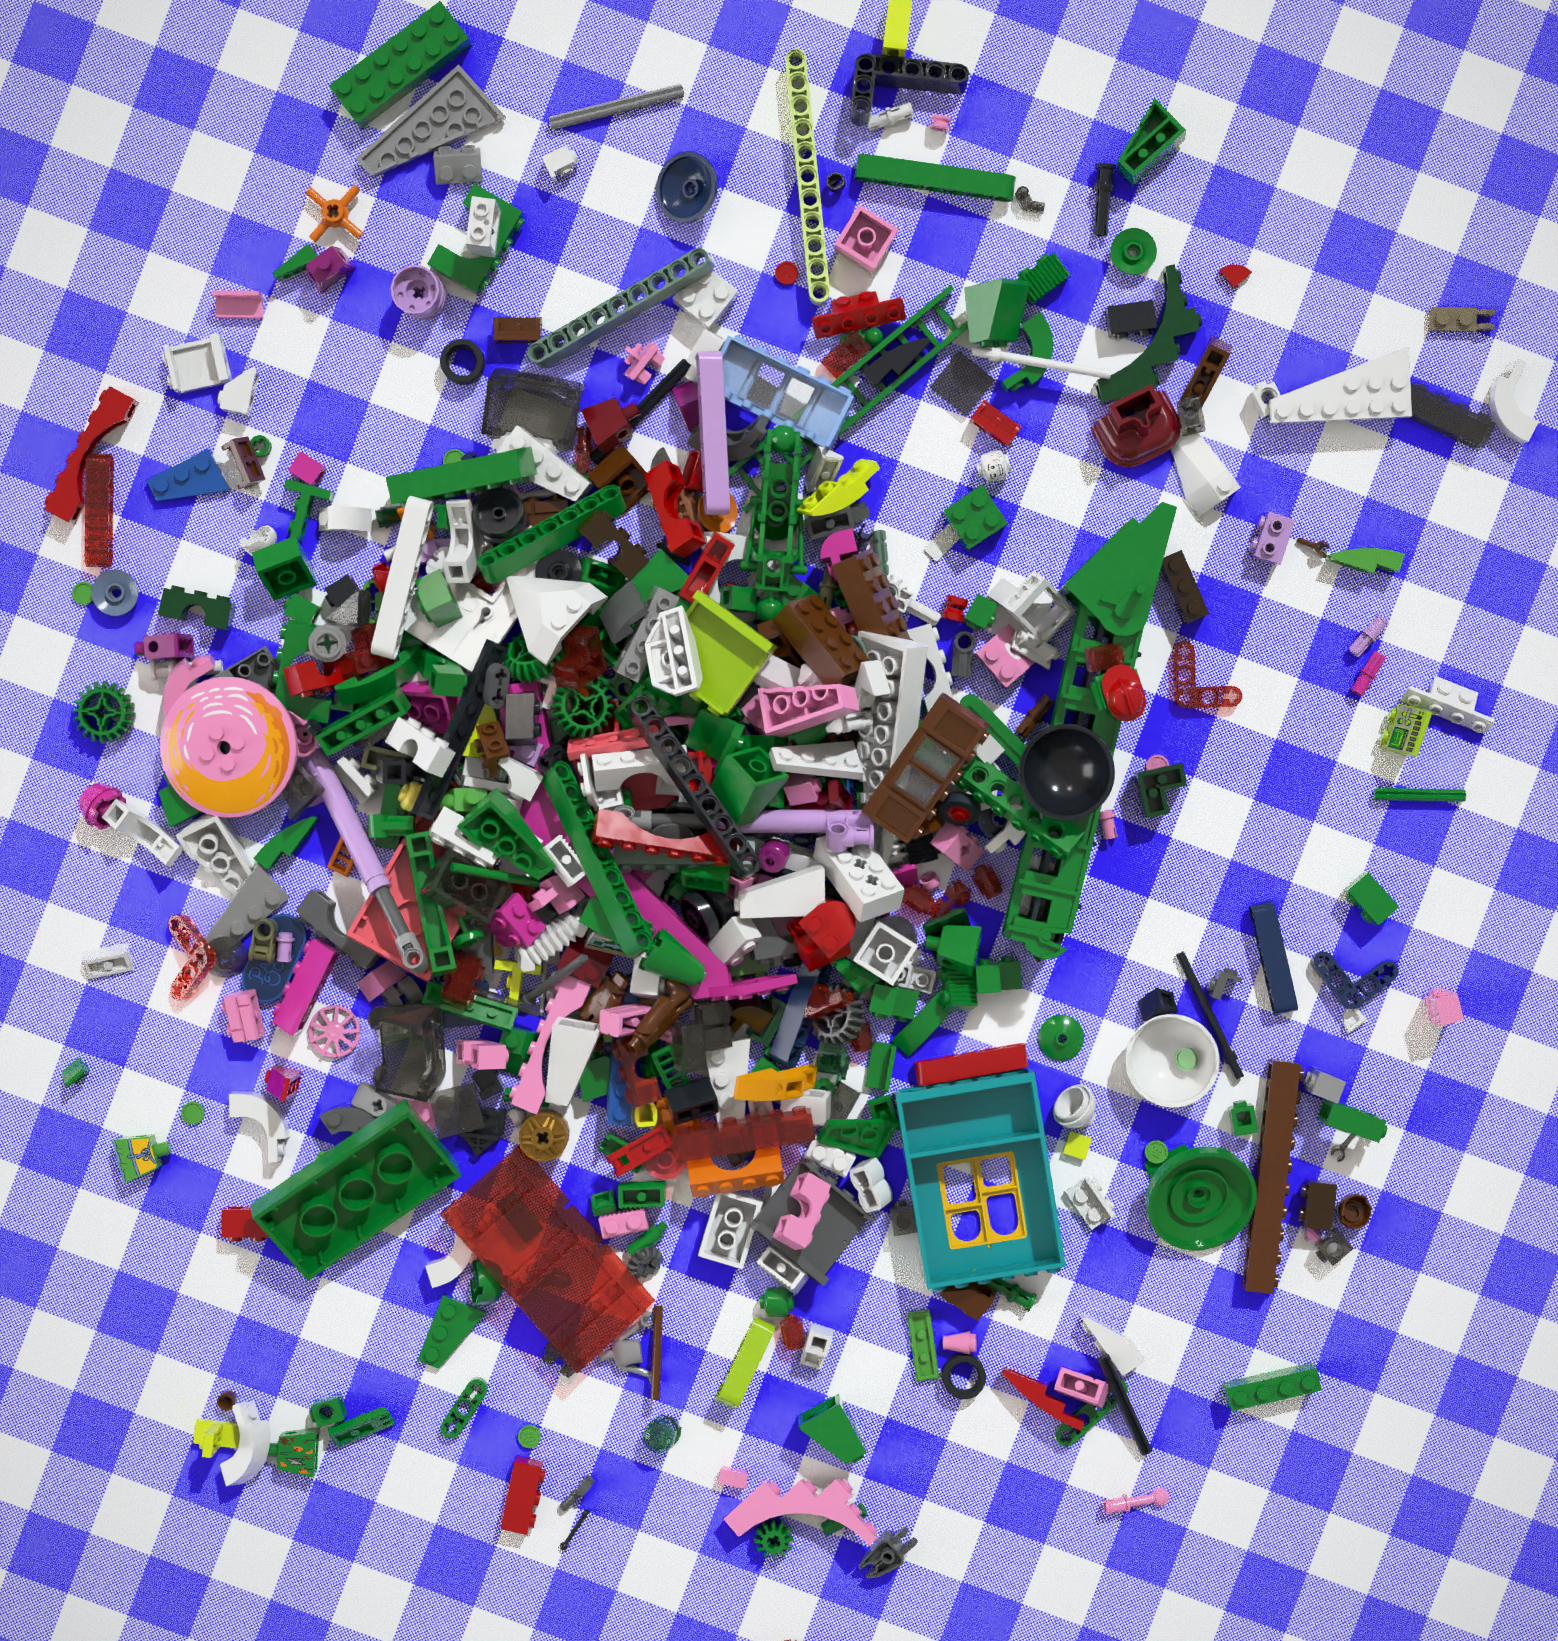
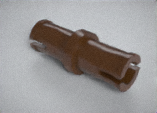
M1043 694L1032 709H1028L1026 717L1014 730L1026 739L1038 723H1042L1043 716L1055 702L1052 699L1050 700L1049 696Z

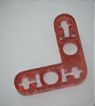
M1187 641L1178 642L1174 646L1172 651L1174 702L1178 707L1184 709L1233 707L1240 704L1243 695L1236 686L1196 687L1194 646ZM1182 645H1185V649L1190 651L1189 654L1185 655V662L1190 661V665H1177V661L1182 662V654H1178V650L1182 649ZM1182 668L1188 669L1191 674L1190 679L1186 682L1178 678V672ZM1178 684H1191V688H1186V694L1191 696V700L1187 701V705L1182 700H1179V696L1183 695V688L1178 689ZM1207 690L1214 694V701L1211 704H1206L1202 700V694ZM1218 690H1221L1220 695L1229 694L1230 690H1232L1233 694H1237V699H1233V703H1230L1229 699H1220L1222 704H1218Z
M175 914L170 917L168 927L171 934L189 957L170 986L172 998L176 1001H181L192 997L213 967L216 956L189 916L186 914ZM190 936L194 938L193 947L190 945ZM192 968L195 971L194 980L191 978L190 974Z

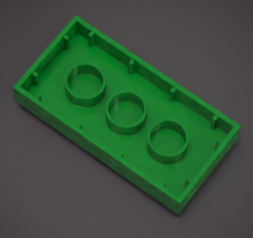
M403 1099L251 1203L252 1218L306 1280L309 1281L462 1175L455 1158L410 1103Z

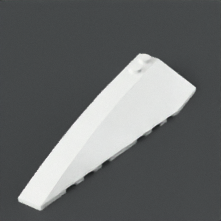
M858 631V638L864 642L867 648L866 655L869 661L879 660L882 662L890 688V694L876 696L873 707H866L864 709L871 711L873 725L864 729H858L860 736L863 738V741L857 743L858 756L864 771L860 782H863L864 793H860L861 803L866 805L918 728L928 646L912 640ZM909 764L895 782L897 786L907 791L911 771ZM873 821L874 849L887 865L895 835Z

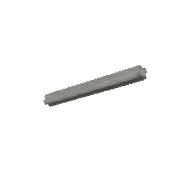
M676 84L549 117L551 129L555 130L682 98L685 93L682 84Z

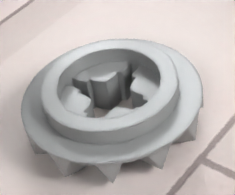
M324 624L313 630L309 636L308 645L310 652L315 658L323 662H332L339 659L345 652L346 638L343 631L335 625ZM325 634H327L330 640L338 641L331 644L330 652L327 651L325 645L318 644L324 641Z

